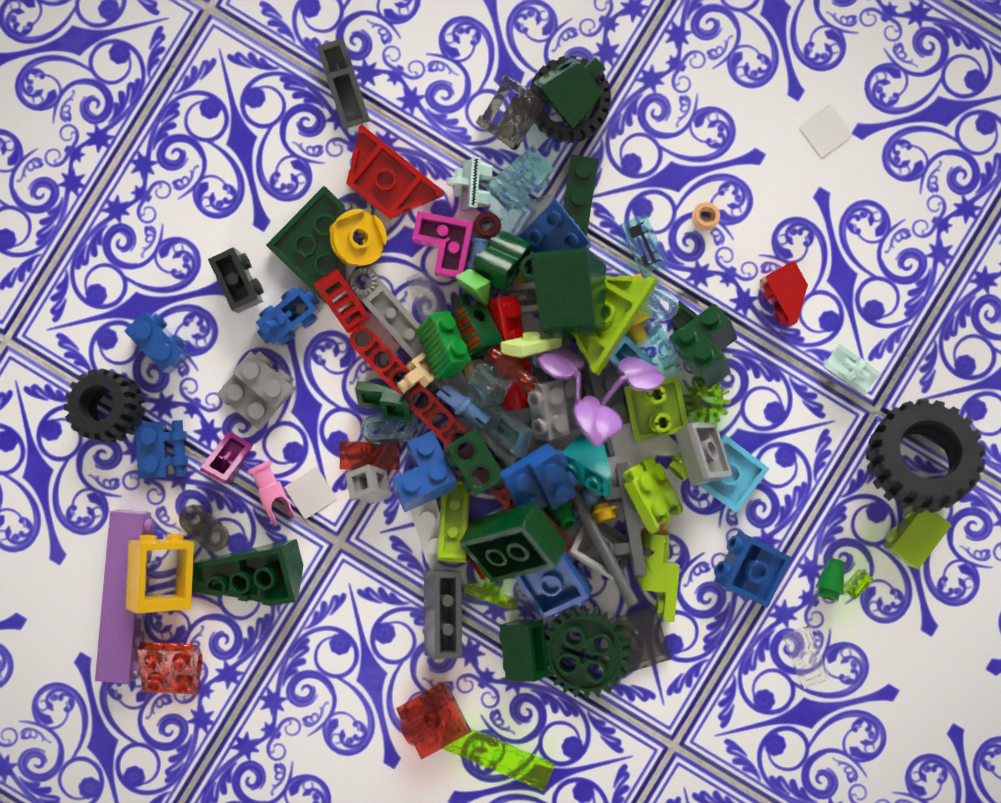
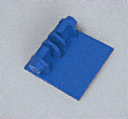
M554 199L520 234L522 239L533 243V253L591 248L590 239L585 236L579 225L574 222L575 220L569 216L557 199Z

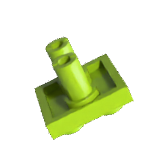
M679 376L665 378L658 388L651 391H638L630 386L623 387L634 442L675 434L688 424Z

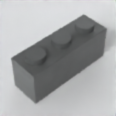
M424 570V655L432 659L462 658L461 571Z

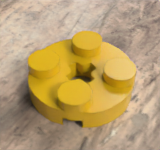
M353 209L341 214L330 226L329 232L332 249L345 265L365 266L380 258L383 246L386 245L387 234L383 223L377 216L364 212L366 210ZM355 230L358 234L364 235V239L361 240L362 245H358L353 240Z

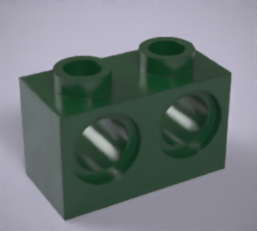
M476 428L446 446L449 452L445 453V456L453 469L457 466L463 474V477L459 479L468 493L473 491L477 496L502 480L499 474L502 470ZM462 443H470L474 447L472 458L463 459L459 456L458 448ZM479 467L485 468L489 472L488 481L482 484L477 483L473 479V471Z

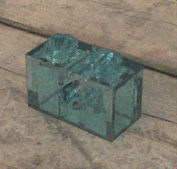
M532 145L499 173L486 188L507 212L515 206L520 210L532 199L528 194L534 189L539 193L551 182L548 177L555 170L535 146ZM523 178L526 182L522 184L519 180Z

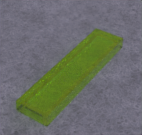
M454 720L451 721L441 745L442 749L542 791H545L555 767L554 762Z

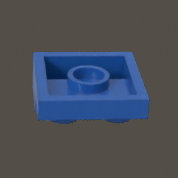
M548 443L499 473L515 507L536 502L541 509L548 505L554 510L577 495L574 487L578 483L570 471L566 472L564 467L568 465L566 456L560 449L556 451Z
M738 531L737 535L732 536L727 542L728 553L724 561L718 562L714 569L716 576L714 582L768 608L792 557Z
M565 551L556 568L514 577L541 620L549 616L557 617L570 606L583 605L589 600L593 588L580 566H574Z

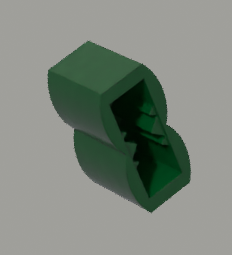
M501 231L497 236L491 237L487 247L482 252L479 251L473 260L475 272L489 280L491 285L505 290L511 285L517 274L520 273L519 265L522 259L532 254L533 243L506 231Z

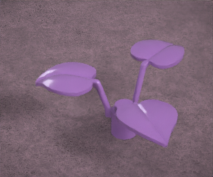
M561 346L557 349L533 354L541 368L549 375L560 379H568L574 375L576 381L574 404L576 406L572 421L576 427L583 430L595 447L616 435L621 429L622 420L619 415L604 405L623 382L627 381L630 387L638 391H651L658 388L664 381V375L653 365L639 358L628 357L622 359L618 365V371L623 376L616 381L601 402L593 396H585L582 399L581 373L578 370L583 367L584 362L575 351Z

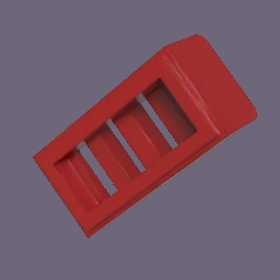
M338 269L314 284L347 333H351L355 328L370 320L367 311ZM338 281L341 283L340 286L329 293L325 291ZM345 291L347 292L346 295H344L343 297H341V298L338 299L337 301H335V302L332 301V299H334L335 297L339 296V295L342 294L343 292H345ZM353 301L352 305L341 312L339 311L340 308Z

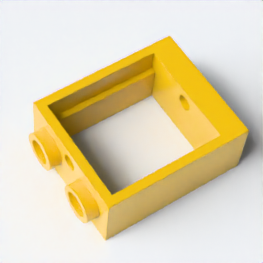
M167 534L166 539H157L156 535H140L139 540H128L125 609L135 613L191 609L194 542L183 539L184 535ZM177 549L175 594L145 596L147 551Z

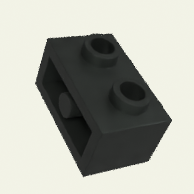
M232 247L208 259L232 311L241 313L264 302L260 295L264 293V290L259 280L252 278L249 272L252 265L245 252L241 254L239 250Z

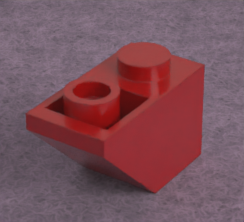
M794 260L759 279L762 284L760 285V290L766 300L770 299L775 307L773 313L779 324H784L786 328L798 322L808 283Z

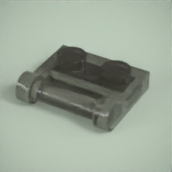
M503 74L500 79V87L484 114H480L475 123L490 132L511 150H517L546 102L510 75ZM510 90L514 91L516 94L498 124L494 123L492 120Z

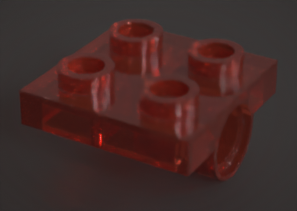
M139 643L137 654L142 692L199 695L203 659L202 652L197 651V645Z
M446 681L396 708L402 720V734L408 744L415 746L421 760L472 732Z

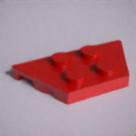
M362 124L359 126L356 146L351 159L352 164L347 176V186L389 220L444 196L445 191Z

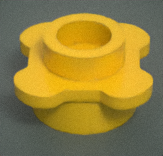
M606 502L594 506V511L591 514L595 522L600 524L616 519L615 509L619 507L618 505L610 507V503Z

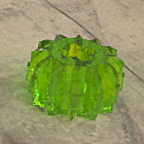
M700 379L694 380L697 390L688 386L686 391L692 394V397H683L684 402H691L692 405L686 408V413L696 411L692 417L693 421H698L702 416V422H710L711 416L714 422H719L720 417L717 412L727 415V409L722 406L723 404L729 405L732 403L730 399L723 400V396L730 392L729 389L726 388L719 391L722 381L708 389ZM708 393L710 394L708 398H713V404H709L705 408L706 404H701V398L706 397Z

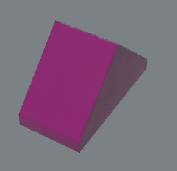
M228 432L203 463L200 471L223 484L234 482L253 444Z

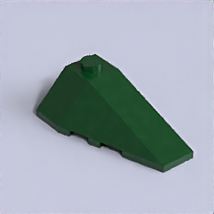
M297 538L193 562L192 592L218 597L230 596L245 602L252 600L262 602V605L267 606L298 601L304 564Z

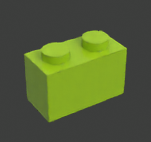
M909 506L902 515L904 519L898 527H893L886 535L885 540L887 541L883 547L909 567L918 570L952 524L936 512L930 513L926 509L923 513L913 512L912 506Z

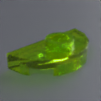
M467 581L464 588V593L511 611L516 610L519 602L508 594L499 591L500 586L489 581H485L484 584Z

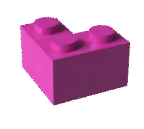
M417 211L412 240L414 244L439 248L434 271L437 277L456 280V276L466 270L474 224L470 221Z

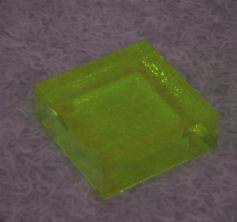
M858 569L844 584L843 593L852 599H857L873 582V578L867 572Z

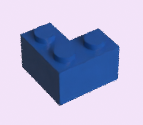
M433 431L407 441V454L414 469L393 477V489L404 513L455 491L457 479Z

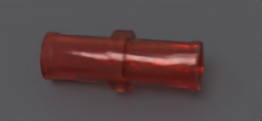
M497 345L492 346L487 351L492 357L486 354V361L500 370L503 378L513 381L525 393H529L535 388V385L530 382L532 381L534 384H537L538 379L525 370L517 358H511L507 354H503Z

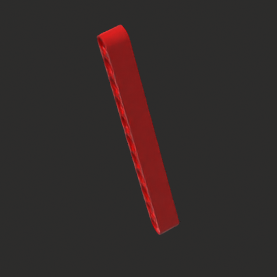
M361 326L351 332L349 339L352 347L394 391L409 399L410 408L446 446L452 443V438L455 434L463 433L466 435L469 433L427 387L424 388L420 382H417L405 393L396 386L395 377L397 374L402 372L408 374L410 370L372 330ZM363 332L369 333L371 337L369 345L359 347L357 344L358 335ZM383 352L388 353L390 356L388 366L384 368L378 367L376 364L377 355ZM423 392L428 395L429 404L425 408L420 409L415 406L414 397L418 393ZM437 413H444L448 417V425L443 429H438L433 424V418ZM468 443L464 449H458L459 456L463 459L472 458L474 447ZM497 462V464L499 465L500 469L503 471L504 469H503V468L500 466V464ZM485 468L473 471V474L481 483L488 481L489 472ZM506 486L502 489L488 488L507 510L513 508L510 505L511 497ZM541 509V510L545 513V515L548 517V519L552 522V524L556 527V529L559 531V533L563 536V538L566 540V542L568 543L567 546H566V548H565V550H564L565 552H567V551L569 550V546H570V541H569L568 536H567L566 533H565L564 531H562L561 528L547 515V513H546L543 509Z

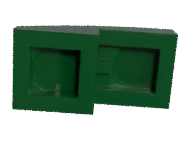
M357 380L355 393L358 406L381 408L383 418L411 421L412 415L409 399L385 386Z

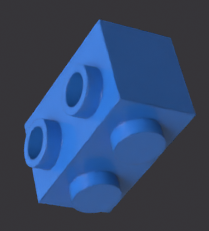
M144 311L124 332L162 372L172 373L191 355L185 348L187 344L178 334L175 333L173 335L166 328L168 323L158 313L151 314Z

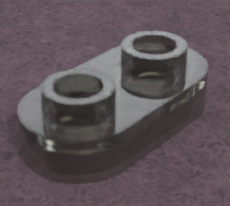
M194 504L185 507L179 515L180 526L205 550L218 552L229 544L230 533L228 529L206 508ZM194 513L200 517L198 523H194L191 519ZM214 532L220 534L219 542L213 541L212 534Z

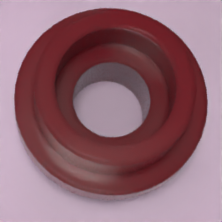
M483 212L474 221V231L479 238L490 240L492 236H497L500 233L501 221L496 214ZM485 222H490L493 228L490 231H485L482 225Z

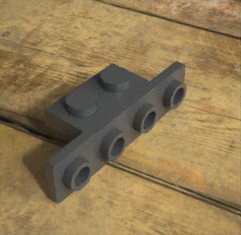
M580 349L574 350L584 362L583 367L578 370L581 373V398L593 396L601 402L619 379L617 369L601 372L600 375L594 374L585 355ZM620 385L604 406L614 410L621 418L623 425L630 423ZM610 437L602 443L605 446L607 458L615 455Z

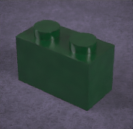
M519 619L499 625V639L502 643L503 669L506 681L535 682L549 676L543 619Z

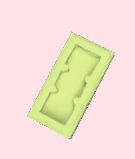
M525 332L523 337L501 342V352L522 358L560 348L562 346V338H552L550 334L542 332Z

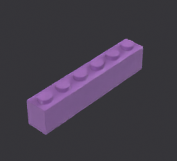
M121 509L110 511L95 681L129 684L141 673L142 660L138 658L139 648H142L145 635L144 631H141L142 620L146 617V613H135L125 609L128 540H139L140 535L153 534L154 519H151V512ZM147 551L146 568L147 564L151 561L152 551ZM146 575L145 592H147L149 587V575Z

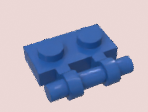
M183 420L172 421V432H166V421L143 422L140 426L135 425L138 479L169 477L168 466L173 465L175 477L186 476L188 456H185L184 440L187 439V433L183 430ZM173 440L174 457H168L167 441Z

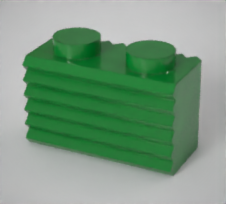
M450 311L431 313L415 330L417 339L420 340L419 343L422 345L421 348L424 349L423 353L426 354L425 358L428 359L427 363L430 364L429 368L435 374V379L457 376L472 361L467 345L463 341L456 326V321Z

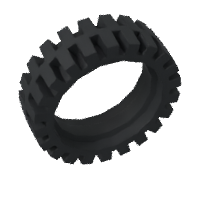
M562 56L556 61L554 59L549 61L546 66L543 65L539 72L535 74L528 93V107L532 121L537 125L541 133L544 132L548 138H554L558 142L568 141V143H574L577 140L580 142L587 137H591L603 125L610 109V85L608 80L606 81L605 74L602 73L594 80L602 90V94L597 99L595 111L582 124L576 125L574 128L559 125L551 120L544 111L542 93L534 85V82L571 58L579 61L583 66L588 63L587 59L582 58L580 60L577 59V56H570V58Z

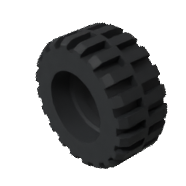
M918 399L915 404L912 401L902 403L899 408L895 407L876 427L868 441L870 446L866 450V459L870 460L867 470L869 475H875L876 479L872 483L876 489L883 488L886 492L883 497L888 501L894 498L898 501L897 506L904 510L912 506L913 512L923 513L928 509L930 513L940 511L944 507L949 508L977 485L981 478L980 473L985 468L986 461L981 459L986 454L985 445L979 444L978 440L982 438L979 429L973 430L970 426L973 421L968 416L963 418L959 415L960 409L952 406L950 409L944 407L945 402L935 400L933 404H929L928 399ZM919 434L937 441L946 452L949 467L947 474L939 479H929L919 476L910 470L901 455L900 443L902 439L908 435Z

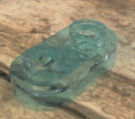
M655 287L640 312L654 319L666 321L677 313L678 301L673 294ZM660 301L668 302L669 309L667 311L660 309Z
M656 319L648 323L650 329L646 331V334L652 346L657 344L662 353L658 356V359L664 371L670 369L673 374L682 370L681 363L660 320Z
M382 413L372 414L363 420L361 430L366 441L372 444L405 442L416 436L418 432L417 420L413 414H411V421L383 418ZM402 426L409 427L405 432L400 431ZM376 428L381 429V432L378 434L372 433Z

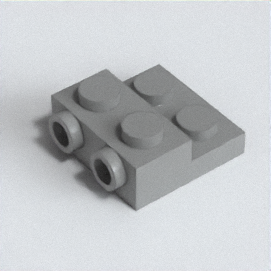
M250 351L232 372L233 375L217 395L258 430H262L297 387L292 384L294 379L283 369L277 372L270 366L273 361L263 352L259 351L256 354Z
M574 375L568 379L551 376L526 384L535 440L551 441L568 435L570 430L578 428L572 421L576 406L574 404L576 390Z

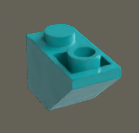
M581 433L563 451L568 460V465L564 466L566 472L570 471L576 481L587 486L590 490L608 497L611 494V471L605 446L601 444L595 447L589 438Z

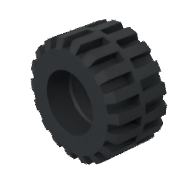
M92 369L88 371V375L81 374L78 376L79 381L77 383H71L69 387L72 390L70 393L66 392L65 398L68 399V404H64V410L69 413L65 418L67 422L72 423L70 426L72 430L79 432L78 435L103 443H116V440L123 441L127 439L126 434L133 435L136 432L134 429L135 425H141L143 420L139 419L140 414H145V408L141 407V404L145 403L144 396L138 395L142 391L139 386L134 385L135 382L130 378L106 369H99V371ZM111 392L113 397L112 410L106 418L100 421L97 416L98 403L105 394Z

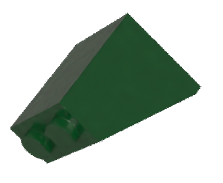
M588 248L532 253L531 259L540 328L549 333L552 338H567L568 334L578 333L579 336H594L595 332L605 331L606 264Z

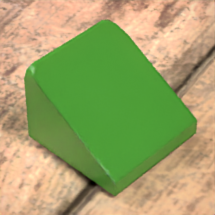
M470 268L456 276V280L466 294L485 306L488 304L489 280Z

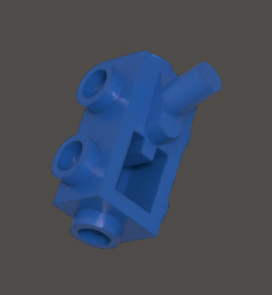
M300 287L297 290L291 288L281 296L283 301L275 307L270 305L259 313L260 319L255 322L260 328L257 330V333L266 344L271 342L277 346L281 343L282 346H285L296 337L294 332L298 328L303 326L306 329L318 320L316 314L320 310L316 306L320 302L311 290L305 293ZM299 304H304L306 307L302 314L296 312V307Z

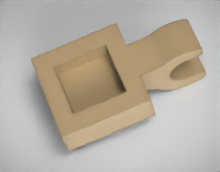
M423 352L406 366L410 372L397 384L403 393L407 392L417 382H420L425 388L435 380V374L429 368L430 364L427 363L428 359L425 358L426 354Z

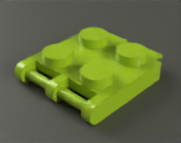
M649 456L637 463L636 466L623 472V477L626 480L624 486L649 533H656L661 524H668L672 516L680 515L683 512L679 496L673 489L665 468L660 462L656 463L654 457Z

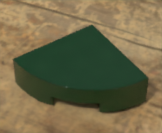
M680 300L676 303L672 314L675 331L698 316Z

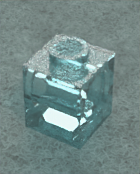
M498 361L480 363L476 365L465 391L479 408L502 405L514 379Z

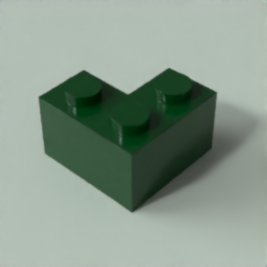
M715 303L669 336L677 355L708 389L731 373L725 355L721 350L738 338L731 320Z

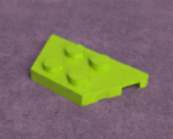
M606 275L605 331L595 332L594 336H579L578 333L572 334L580 351L588 360L592 372L597 375L601 374L659 283L656 278L647 276V278H632L631 276L621 275L610 277Z

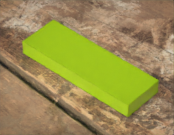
M456 478V490L441 496L438 562L466 563L467 553L460 546L459 542L468 528L470 493L466 491L459 478Z

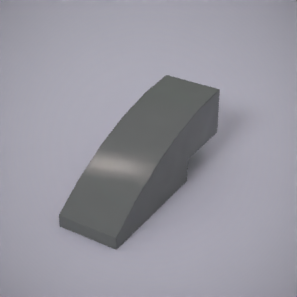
M344 37L316 46L343 129L369 122L370 118Z

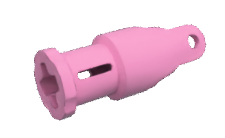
M269 460L247 470V472L252 474L259 489L257 494L271 523L276 527L277 521L272 512V502L274 499H279L283 502L292 519L294 518V513L281 483L275 479L270 468L272 463Z

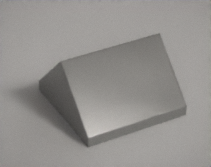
M692 422L686 424L675 433L691 487L733 476L716 422Z
M582 523L570 542L567 554L613 580L584 523ZM605 523L597 524L614 555V545L626 543V535ZM629 556L615 558L622 572L625 569Z

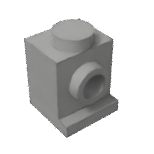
M366 465L345 473L351 501L359 499L375 504L391 498L387 471L372 465Z

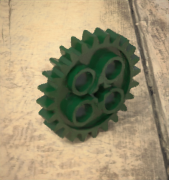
M586 606L582 607L580 613H578L575 607H572L570 616L563 612L560 614L561 621L556 618L551 621L554 628H546L545 633L549 636L545 637L548 666L551 667L549 676L555 675L557 677L554 682L555 686L561 682L565 684L563 688L564 693L573 688L574 697H577L579 692L583 691L585 698L588 699L591 691H594L598 698L602 692L601 688L609 694L612 690L611 683L618 687L621 682L619 677H626L627 671L623 667H629L631 661L625 657L631 655L632 649L624 648V646L629 644L630 638L621 637L625 627L616 629L617 618L610 622L607 620L608 611L599 616L598 607H595L592 613H588ZM569 630L579 631L582 639H572L569 635ZM596 638H606L609 642V647H600L596 642ZM562 644H565L569 648H563ZM583 647L588 648V657L584 656ZM569 656L573 658L576 666H567L563 661V657ZM602 656H609L610 660H606ZM590 665H600L603 669V673H593L590 669Z

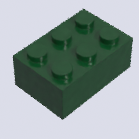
M536 502L473 519L459 542L460 546L491 583L556 568L568 544Z

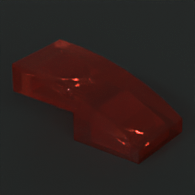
M340 441L339 469L356 470L366 465H372L382 470H400V442Z

